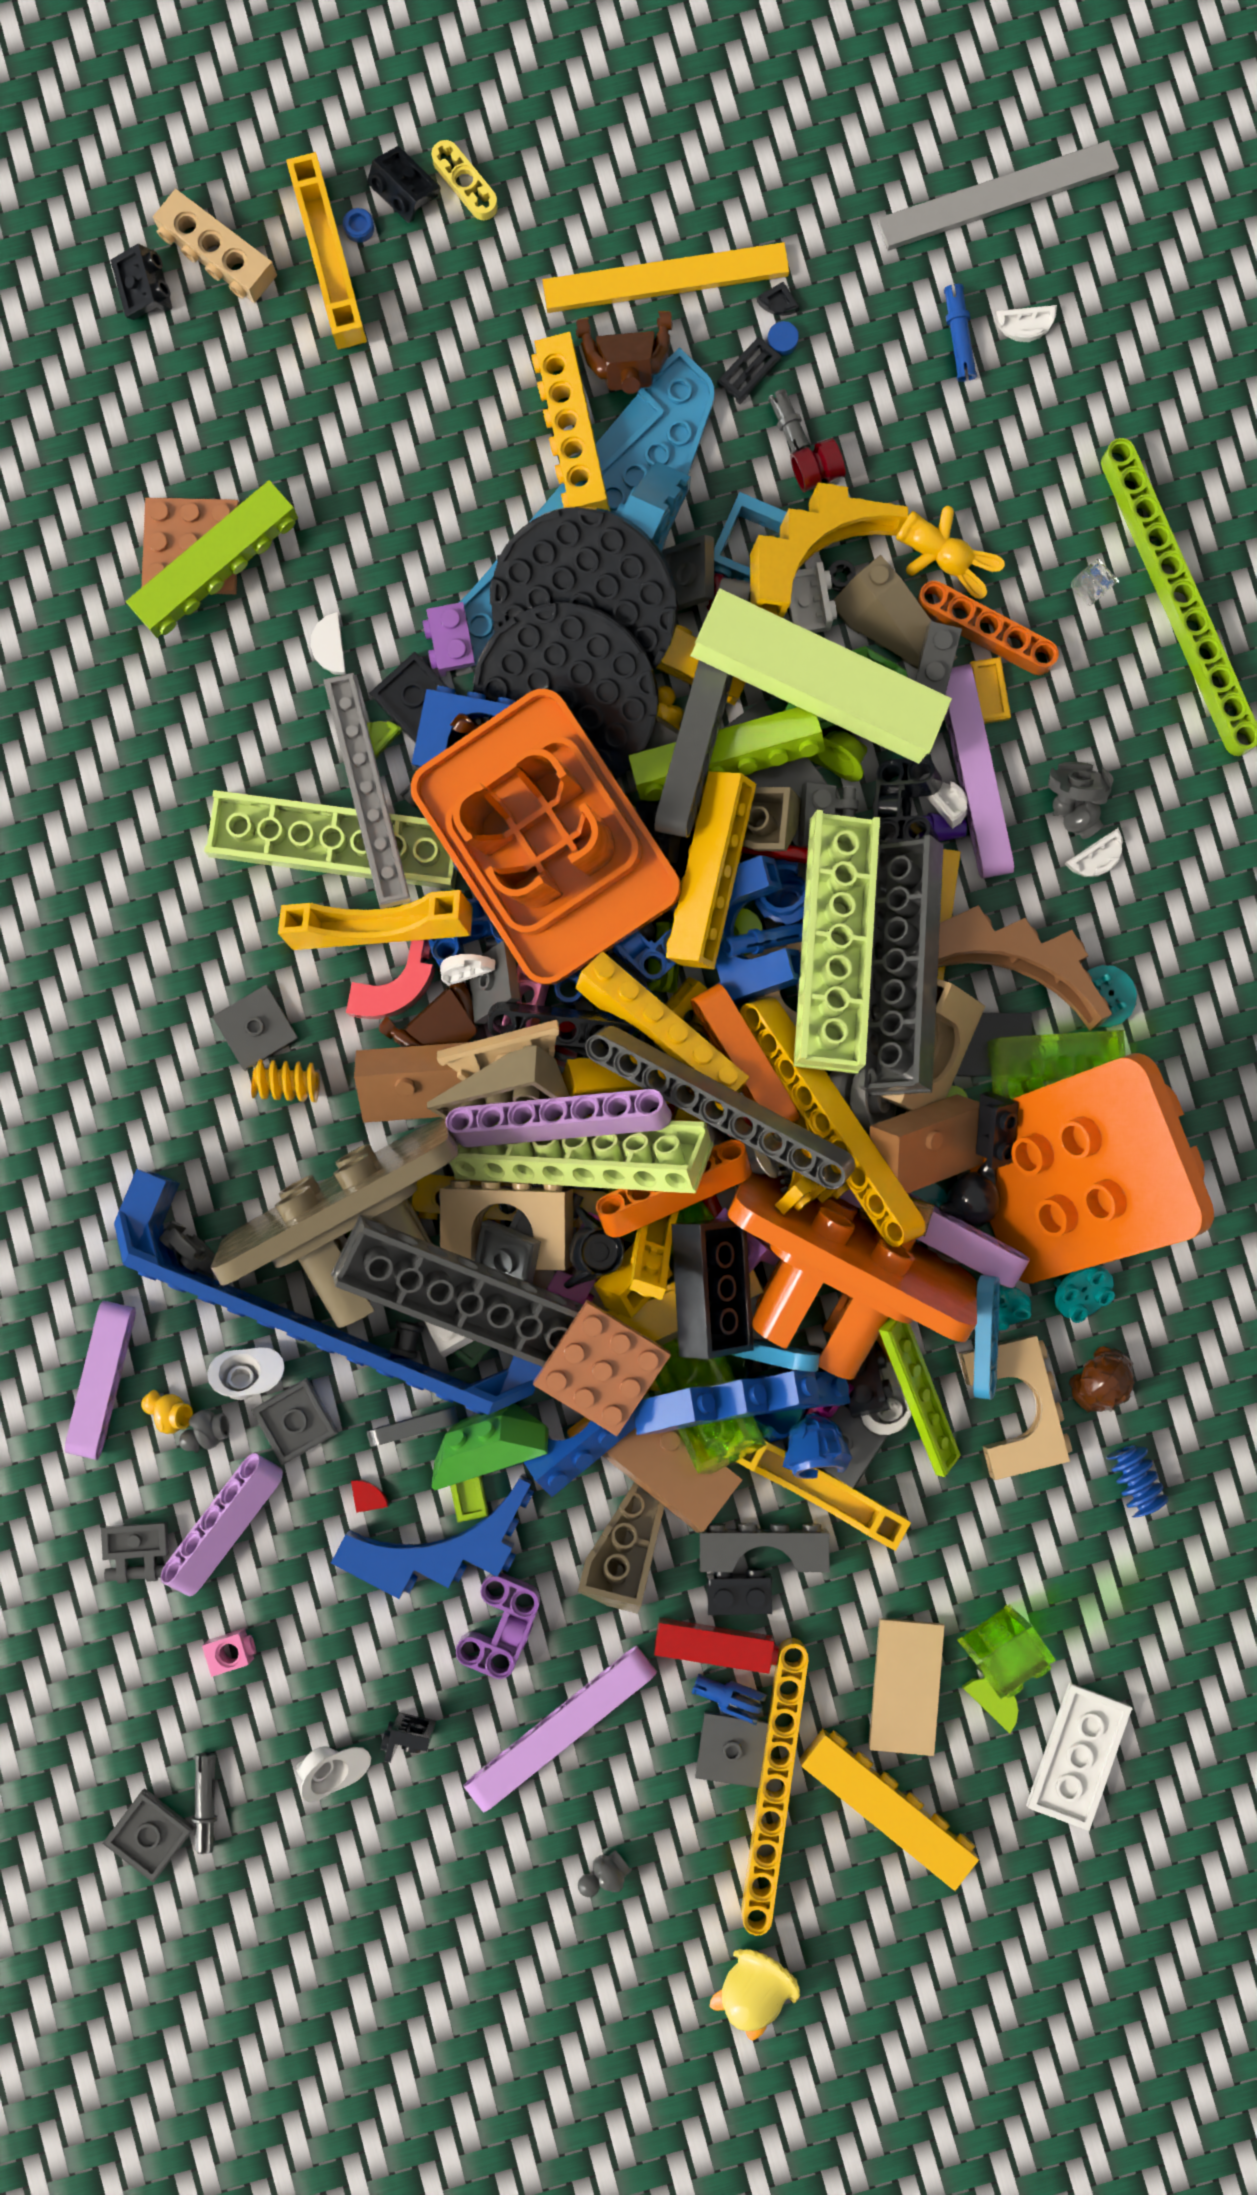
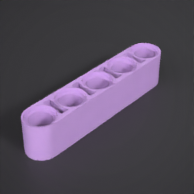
M105 1300L99 1306L66 1437L65 1453L98 1460L102 1453L136 1315L135 1307Z
M256 1453L247 1456L166 1562L161 1572V1582L187 1596L196 1594L277 1488L282 1479V1468Z

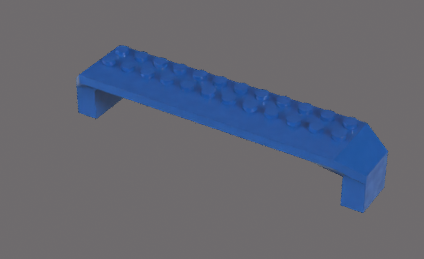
M136 1169L114 1221L123 1265L138 1271L139 1275L156 1281L158 1279L175 1290L184 1293L187 1291L197 1295V1298L213 1305L219 1304L226 1307L227 1311L242 1317L248 1316L257 1320V1323L271 1329H280L287 1332L286 1335L292 1338L314 1343L321 1350L333 1354L335 1352L341 1354L353 1363L361 1366L365 1364L375 1368L376 1372L390 1378L397 1377L406 1381V1384L436 1393L435 1396L452 1403L454 1401L465 1405L466 1409L481 1415H490L533 1395L537 1387L533 1385V1381L542 1367L516 1356H513L509 1368L470 1384L404 1356L390 1353L387 1349L231 1285H220L218 1280L196 1271L192 1272L187 1267L180 1265L174 1250L167 1248L159 1239L165 1229L163 1222L180 1183L152 1171Z

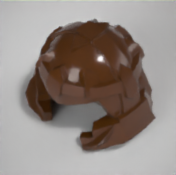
M1105 1346L1099 1347L1094 1353V1358L1085 1363L1082 1375L1076 1374L1070 1378L1069 1385L1072 1387V1397L1087 1412H1102L1106 1410L1112 1412L1120 1404L1127 1402L1131 1396V1391L1134 1388L1133 1384H1135L1133 1381V1362L1118 1349H1109Z

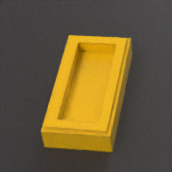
M1001 657L971 661L969 664L974 674L984 724L1010 720L1011 714Z

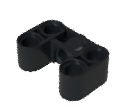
M924 757L919 764L907 758L890 759L883 762L877 769L876 791L873 800L874 817L880 818L879 844L924 839V836L915 839L923 831H926L925 835H931L939 841L937 833L927 818L918 815L911 816L912 797L934 795L942 786V777L932 760ZM930 773L926 779L920 780L923 775ZM899 775L897 780L890 782L893 777ZM895 833L893 838L885 841L888 835Z

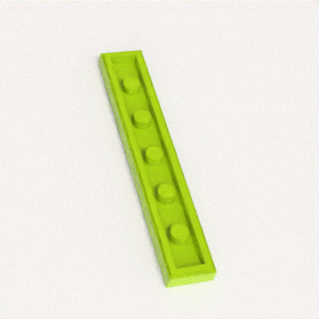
M889 1317L886 1323L879 1329V1333L935 1475L946 1477L961 1456L911 1325Z

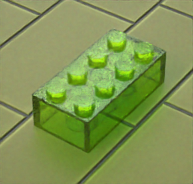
M1124 1030L999 1037L989 1040L993 1093L1013 1099L1126 1056Z
M678 1337L662 1346L671 1352V1356L655 1378L662 1395L686 1388L713 1387L736 1381L725 1356L711 1359L679 1357ZM753 1416L678 1429L698 1474H712L766 1445Z
M1010 1604L957 1640L976 1669L1000 1699L1005 1696L1010 1698L1018 1694L1024 1688V1682L1033 1676L1034 1678H1039L1045 1675L1051 1669L1050 1664L1056 1661L1033 1626Z

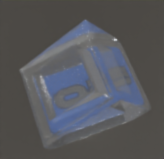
M1097 559L1083 569L1070 585L1087 605L1091 606L1117 584L1118 579Z

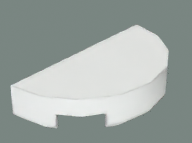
M1057 305L996 311L994 317L998 328L1005 336L1019 342H1031L1040 339L1049 331L1056 318Z
M338 612L325 616L316 624L311 634V649L315 660L324 669L334 675H345L346 667Z
M950 781V784L943 782L937 793L926 796L952 829L962 823L967 815V796L964 790L954 782Z
M1115 829L1067 861L1065 865L1073 873L1083 877H1098L1108 873L1119 862L1122 853L1123 838L1119 829Z
M475 954L450 956L443 960L440 965L441 980L448 986L495 970L494 959Z

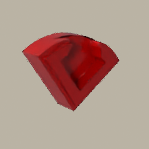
M360 1479L351 1481L356 1513L389 1506L385 1494L374 1484Z

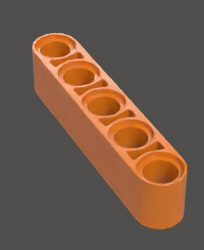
M929 581L921 588L917 601L932 621L962 628L960 636L1034 675L1048 673L1059 656L1056 644L941 582ZM925 595H936L939 599V603H928L925 599ZM956 608L965 611L967 618H956L952 610ZM980 624H990L994 629V633H984L980 628ZM1017 638L1021 643V648H1012L1008 644L1007 639ZM1042 652L1046 654L1049 662L1040 663L1036 659L1035 653Z
M718 983L690 1000L691 1006L715 1048L749 1076L742 1090L744 1096L793 1123L798 1121L800 1115L795 1104L726 989Z
M728 1140L714 1146L696 1193L617 1189L604 1195L596 1203V1211L604 1232L610 1237L624 1236L744 1182L752 1174L745 1144L739 1140Z

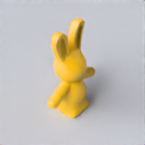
M945 506L942 509L939 528L926 521L917 512L912 511L895 538L897 541L912 547L922 554L906 567V573L909 576H914L936 560L939 567L945 573L958 578L971 596L976 599L985 598L987 588L969 570V566L972 564L990 572H999L1005 567L1004 560L995 554L973 550L962 539L949 538L954 516V509L951 506Z

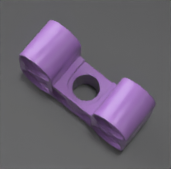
M500 1572L498 1577L491 1573L487 1575L480 1590L484 1602L504 1611L494 1637L490 1638L473 1631L467 1632L460 1638L456 1647V1657L461 1664L496 1679L506 1678L514 1670L521 1650L523 1651L533 1627V1620L541 1599L539 1591L533 1585ZM492 1581H498L504 1586L505 1592L500 1596H493L489 1593L487 1585ZM526 1593L531 1595L534 1599V1605L530 1608L520 1607L517 1603V1597L520 1594ZM466 1642L476 1643L479 1646L480 1653L476 1656L467 1655L463 1650V1644ZM497 1654H503L507 1656L510 1664L506 1668H498L494 1665L492 1658Z

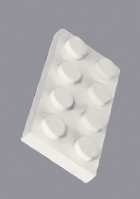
M1069 1682L1026 1806L1034 1811L1090 1831L1132 1707L1126 1703Z

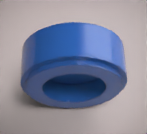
M354 208L348 211L343 218L345 234L351 241L360 243L372 237L375 227L373 218L367 210Z
M777 322L768 332L767 344L781 356L789 355L797 347L798 331L789 322Z

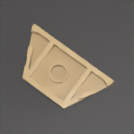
M553 1020L437 1051V1061L442 1066L447 1064L457 1072V1078L463 1081L509 1052L521 1050L528 1045H537L554 1057L555 1042L559 1034L558 1020Z

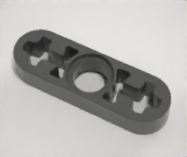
M456 1406L374 1428L366 1431L370 1447L450 1426L460 1421Z

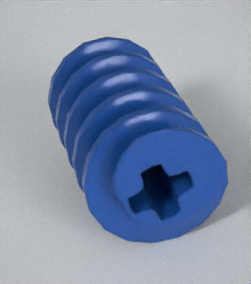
M1135 1445L1119 1449L1106 1456L1107 1460L1118 1461L1111 1470L1112 1472L1123 1473L1116 1482L1117 1484H1128V1487L1121 1494L1122 1496H1133V1499L1126 1504L1127 1508H1138V1511L1131 1516L1133 1518L1154 1513L1168 1502V1497L1165 1494H1159L1163 1490V1485L1159 1482H1154L1158 1478V1473L1149 1470L1153 1466L1152 1460L1144 1458L1148 1453L1147 1448Z

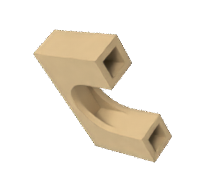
M937 979L932 1093L880 1097L907 1112L945 1099L985 1005L954 984Z
M451 1180V1185L440 1188V1247L475 1261L484 1215L494 1204H508L518 1208L525 1214L531 1224L533 1238L541 1241L536 1269L565 1271L573 1266L569 1258V1245L574 1235L573 1188L544 1184V1188L532 1187V1184L512 1183V1187L501 1186V1182L482 1181L481 1186L470 1185V1180Z
M1035 1335L998 1343L997 1379L1014 1377L1027 1384L1035 1397L1036 1414L1033 1423L1023 1434L1015 1438L982 1446L989 1475L994 1480L1070 1462L1068 1453L1072 1452L1071 1442L1068 1434H1063L1060 1422L1064 1421L1063 1411L1060 1403L1054 1402L1052 1390L1056 1389L1054 1377L1051 1371H1046L1043 1360L1048 1358L1047 1350L1043 1340L1038 1341V1337ZM975 1349L958 1353L965 1382L970 1386H973Z

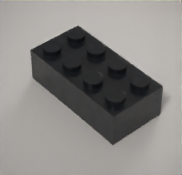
M730 1218L671 1224L679 1357L711 1359L753 1351L747 1231L737 1226Z

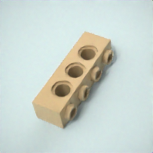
M176 188L153 216L158 227L157 234L166 243L172 245L174 242L181 247V252L190 261L196 263L198 260L206 266L205 270L217 281H220L222 278L229 284L230 290L241 299L247 297L255 303L277 276L270 259ZM188 228H195L194 231L191 233H184V231ZM219 246L216 251L208 252L210 247ZM236 264H244L238 270H231Z

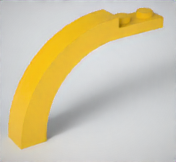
M675 1107L671 1120L704 1122L678 1107ZM679 1211L637 1229L631 1257L633 1268L630 1290L636 1291L645 1297H655L662 1300L667 1286L672 1245L671 1224H676Z

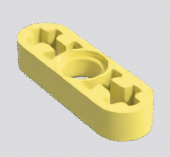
M449 140L437 142L432 148L431 153L435 169L475 218L479 220L493 218L498 209L495 192L453 142ZM442 153L446 156L451 154L452 163L455 166L453 169H451V165L446 159L441 160L440 155ZM462 174H469L473 178V182L467 187L459 186L456 180ZM477 190L478 196L482 201L489 202V207L485 208L483 205H478V199L475 195Z

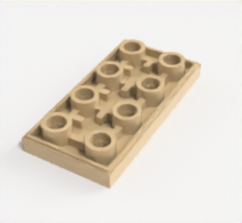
M879 1618L869 1750L934 1756L944 1624Z

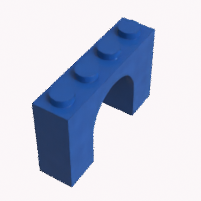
M437 686L436 691L426 689L411 764L420 768L456 742L460 732L454 731L453 728L455 726H450V724L458 714L463 713L472 721L479 718H492L516 701L498 697L497 702L485 700L486 695L476 692H467V696L455 694V689L444 686Z
M763 855L738 864L715 965L720 979L719 983L726 989L732 1001L736 1004H741L799 984L801 961L799 950L783 948L754 959H749L744 954L729 958L723 951V938L734 936V925L740 910L754 899L783 889L775 859Z
M632 1413L618 1436H615L591 1420L581 1432L571 1438L552 1440L548 1435V1453L524 1461V1464L535 1481L553 1497L636 1428L634 1413Z

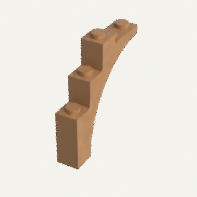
M979 905L940 923L938 968L948 965L974 963L990 964L1019 972L1038 981L1056 993L1077 1013L1090 1031L1101 1026L1112 1015L1106 999L1099 994L1090 974L1081 965L1088 957V954L1085 951L1083 942L1076 937L1073 930L1045 943H1041L1037 931L1030 926L1026 918L994 931L991 920L982 912Z

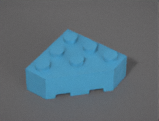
M656 461L650 470L647 469L640 483L633 487L626 504L620 503L616 514L630 520L641 528L661 550L690 489L691 476Z

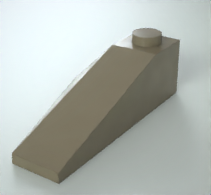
M880 555L861 570L836 596L834 601L837 615L851 630L865 635L875 641L876 645L883 649L885 647L900 656L904 662L918 669L919 656L926 628L931 619L901 577Z
M756 787L743 847L754 851H787L798 830L801 798L791 787ZM701 794V798H700V801H699V805H698V809H697V812H696V816L699 814V810H700V806H701V801H702V797H703L702 794ZM695 820L692 829H695Z
M528 1045L521 1050L509 1052L428 1101L427 1109L446 1120L449 1112L458 1107L570 1097L555 1058L537 1045Z
M635 1482L595 1546L586 1557L578 1592L606 1606L638 1614L642 1605L664 1505Z

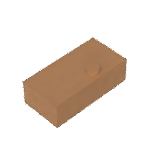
M470 1042L356 1050L354 1078L363 1123L440 1117L427 1109V1102L460 1083L461 1080L457 1078V1072L447 1064L442 1066L438 1063L437 1051Z
M956 1094L870 1126V1139L907 1194L983 1164V1157L976 1154L980 1102Z
M635 1428L602 1455L697 1533L705 1531L742 1481L739 1476L680 1429L660 1434L637 1435Z

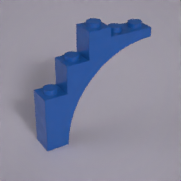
M797 1370L766 1378L740 1379L713 1387L686 1388L641 1400L633 1412L637 1435L660 1434L742 1417L845 1405L850 1403L849 1385L846 1379L837 1377L829 1372Z
M521 1475L512 1491L489 1516L469 1529L446 1539L420 1544H395L371 1539L349 1530L345 1534L331 1564L400 1599L404 1591L410 1594L418 1579V1576L413 1574L414 1571L449 1588L452 1580L459 1583L467 1567L466 1564L462 1563L463 1559L498 1577L501 1570L508 1572L516 1554L511 1552L514 1543L503 1537L504 1535L512 1536L519 1522V1519L514 1517L519 1506L527 1507L534 1493L533 1490L529 1489L532 1480Z

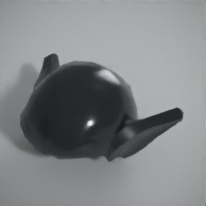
M986 1159L977 1172L966 1173L957 1179L949 1190L947 1202L939 1205V1210L976 1227H981L990 1222L996 1216L1001 1203L999 1191L996 1187V1169L988 1168Z
M577 1207L576 1212L584 1223V1227L573 1235L569 1245L570 1262L577 1269V1272L564 1283V1287L567 1289L616 1272L621 1267L625 1256V1245L620 1237L608 1236L604 1232L601 1222L582 1207Z

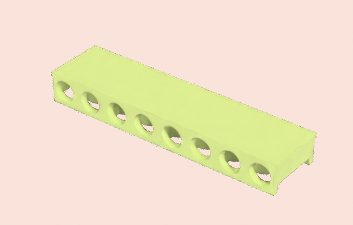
M720 588L690 655L918 764L926 754L931 752L952 698Z
M213 790L214 801L207 846L204 849L208 857L372 879L355 809ZM389 814L407 884L455 890L457 870L454 868L452 859L427 820L419 817Z
M816 810L810 818L794 1067L858 1074L866 1065L880 828L879 817H873L871 820L825 814L823 810Z
M671 1120L665 1128L657 1131L478 1147H463L458 1144V1155L449 1163L454 1172V1178L460 1180L696 1193L714 1144L711 1142L705 1122Z

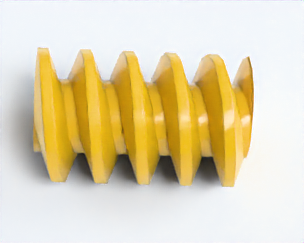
M258 1060L252 1075V1098H255L259 1091L261 1099H268L270 1093H272L274 1100H280L284 1093L287 1101H292L296 1094L300 1102H305L308 1095L313 1103H316L318 1100L320 1074L315 1072L313 1063L309 1062L307 1070L303 1071L300 1062H296L294 1070H290L288 1061H284L281 1069H277L275 1060H271L267 1069L264 1067L263 1060Z

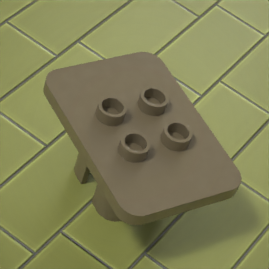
M443 1118L436 1119L375 1153L370 1144L360 1146L337 1160L335 1163L339 1169L326 1180L317 1183L314 1176L309 1175L283 1189L279 1193L281 1200L275 1204V1208L245 1223L222 1239L210 1267L220 1285L234 1282L271 1261L276 1268H280L299 1260L338 1328L348 1326L373 1313L375 1309L368 1299L335 1287L331 1272L348 1240L346 1233L354 1228L359 1215L434 1245L408 1198L417 1191L418 1180L445 1166L458 1155L456 1139L446 1127V1120Z

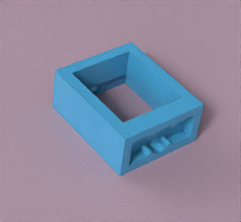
M739 492L714 548V574L722 573L731 579L736 578L737 580L750 582L749 567L722 556L739 516L780 533V526L787 512Z

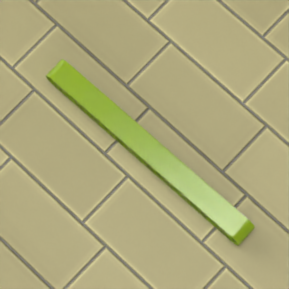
M1115 439L1110 443L1101 459L1103 472L1226 750L1234 756L1245 755L1257 745V722L1135 446L1128 439ZM1112 453H1119L1124 458V461H1116L1112 457ZM1124 481L1133 482L1137 489L1131 490L1127 488ZM1136 509L1146 510L1149 518L1139 516ZM1149 537H1157L1161 542V546L1153 545ZM1161 565L1171 566L1174 574L1165 573ZM1174 592L1183 594L1186 602L1177 601L1174 597ZM1186 621H1194L1198 625V631L1189 629ZM1199 649L1208 650L1211 659L1208 660L1201 657ZM1212 676L1222 680L1223 688L1214 686L1211 680ZM1224 705L1232 706L1235 709L1236 715L1234 717L1229 716L1224 710ZM1237 733L1246 735L1248 745L1239 743Z

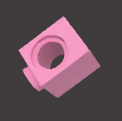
M245 1628L209 1639L202 1645L211 1677L249 1665L254 1660L253 1654H256L253 1637L251 1635L247 1636ZM226 1644H232L238 1649V1658L232 1659L225 1654L224 1647Z

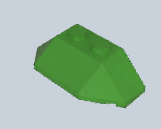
M515 1403L490 1415L476 1414L459 1420L460 1422L454 1424L445 1434L435 1458L432 1488L438 1490L546 1455L548 1453L549 1428Z

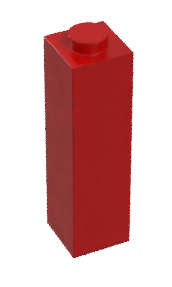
M659 1617L654 1647L655 1656L770 1674L771 1665H777L779 1646L774 1645L772 1635Z

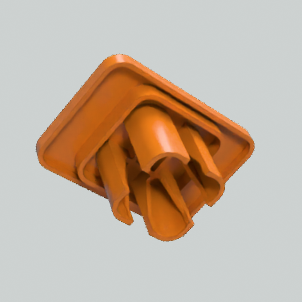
M536 689L527 693L422 765L413 775L411 781L413 800L528 978L543 985L560 983L589 964L602 951L604 953L670 910L679 900L681 882L678 874L566 702L552 690Z
M1132 1053L1012 1099L1019 1102L1016 1139L1011 1149L1013 1163L996 1168V1187L999 1191L1001 1203L996 1216L990 1223L996 1239L1022 1252L1030 1259L1019 1278L1021 1282L1035 1283L1186 1241L1206 1232L1211 1227L1214 1220V1208L1203 1181L1205 1168L1197 1145L1189 1146L1178 1118L1184 1115L1175 1092L1164 1083L1159 1068L1148 1056ZM981 1165L971 1168L970 1172H977Z
M752 1172L747 1180L739 1184L728 1210V1217L743 1230L771 1244V1250L780 1258L763 1288L764 1293H761L756 1301V1309L752 1315V1327L761 1336L787 1349L819 1289L825 1283L842 1292V1295L823 1327L824 1331L832 1335L820 1354L819 1367L837 1377L849 1380L855 1378L880 1334L879 1329L886 1323L889 1317L907 1324L915 1320L954 1341L966 1342L977 1325V1284L975 1278L966 1270L956 1264L941 1260L936 1253L915 1243L916 1239L898 1247L888 1245L871 1219L858 1213L856 1206L841 1198L836 1200L832 1196L823 1203L816 1198L814 1201L811 1200L800 1211L792 1208L783 1215L775 1206L785 1194L781 1193L780 1188L790 1185H782L780 1183L781 1179H785L783 1176L772 1178L767 1174L760 1175Z

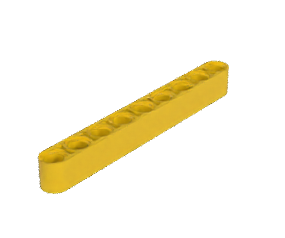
M766 997L743 1005L740 1010L741 1016L813 1133L844 1149L854 1158L855 1169L846 1180V1183L885 1242L892 1247H898L921 1237L925 1232V1221L826 1071L794 1067L796 1026L779 1001L773 997Z
M787 1638L779 1645L741 1907L743 1925L747 1932L755 1936L767 1933L773 1919L809 1661L804 1644L796 1638ZM791 1648L799 1649L801 1651L800 1659L796 1662L786 1661L784 1656L787 1650ZM785 1681H793L797 1684L794 1693L789 1695L783 1694L780 1691V1686ZM782 1713L792 1716L791 1723L786 1727L778 1726L775 1723L778 1715ZM774 1747H786L788 1749L787 1755L782 1759L773 1758L771 1751ZM777 1778L783 1782L782 1788L778 1791H770L766 1788L767 1783L771 1779ZM768 1811L776 1812L779 1815L777 1821L772 1824L764 1823L761 1819ZM763 1844H769L774 1847V1851L769 1856H761L757 1853V1850ZM759 1877H765L770 1881L767 1887L763 1889L755 1888L752 1884ZM754 1910H760L765 1913V1916L760 1921H752L748 1918V1915Z

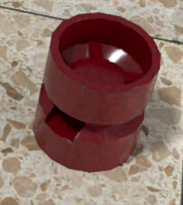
M833 438L815 444L813 451L809 448H804L790 455L796 481L803 492L815 489L817 483H822L824 479L830 483L846 475L842 454Z

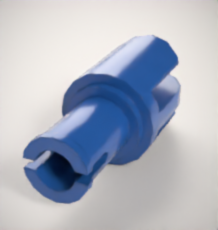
M698 1674L692 1690V1694H697L719 1703L720 1711L754 1725H757L758 1717L746 1711L759 1714L763 1706L750 1698L765 1701L767 1694L732 1680L724 1685L701 1674Z

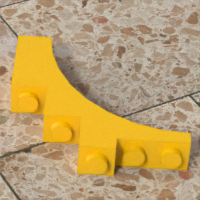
M818 482L809 500V511L788 508L780 526V538L758 535L750 553V603L784 618L791 603L792 583L795 574L811 556L832 543L855 536L874 534L897 536L908 518V507L861 498L848 497V487Z

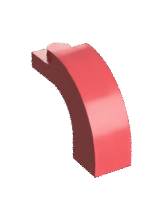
M428 939L411 941L406 967L394 981L380 986L352 982L346 1013L349 1016L362 1019H384L386 1016L393 1017L403 1013L416 1004L427 991L435 973V967L432 964L424 963L425 959H430L431 957Z

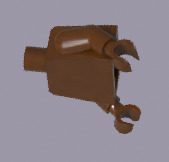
M658 311L660 318H657L659 332L656 338L654 331L596 336L595 343L591 337V326L588 324L589 317L576 321L577 339L582 338L581 347L586 363L600 379H604L609 390H623L628 394H633L639 388L652 386L654 375L661 371L669 354L670 334H668V331L673 329L670 311Z
M464 981L450 985V989L447 987L404 1027L405 1030L397 1029L389 1017L386 1016L379 1025V1031L389 1039L393 1038L394 1042L402 1047L470 1042L469 1040L478 1032L475 1027L477 1023H474L471 994Z

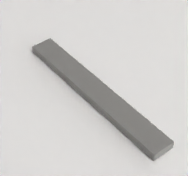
M1108 140L880 217L877 224L886 249L889 251L1117 174L1119 166Z
M350 673L323 679L379 907L384 909L410 903V894L355 675Z

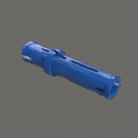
M955 284L956 297H953L952 285L944 288L948 309L946 323L951 329L957 380L959 382H966L965 368L968 370L969 381L977 377L968 321L971 318L970 312L966 310L963 284Z
M803 922L761 931L755 928L750 929L747 934L724 937L722 941L724 954L727 957L729 956V958L750 952L756 955L761 954L765 949L802 942Z

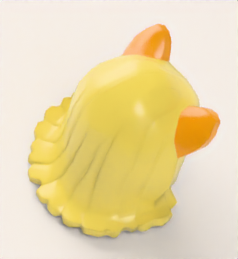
M739 1949L733 1952V1956L738 1958V1963L729 1971L722 1990L716 1992L711 1998L710 2007L716 2011L725 2010L730 2023L739 2030L746 2031L747 2037L753 2041L759 2038L766 2030L767 2025L779 2016L787 1999L796 2003L800 1997V1989L797 1979L773 1958L751 1949Z

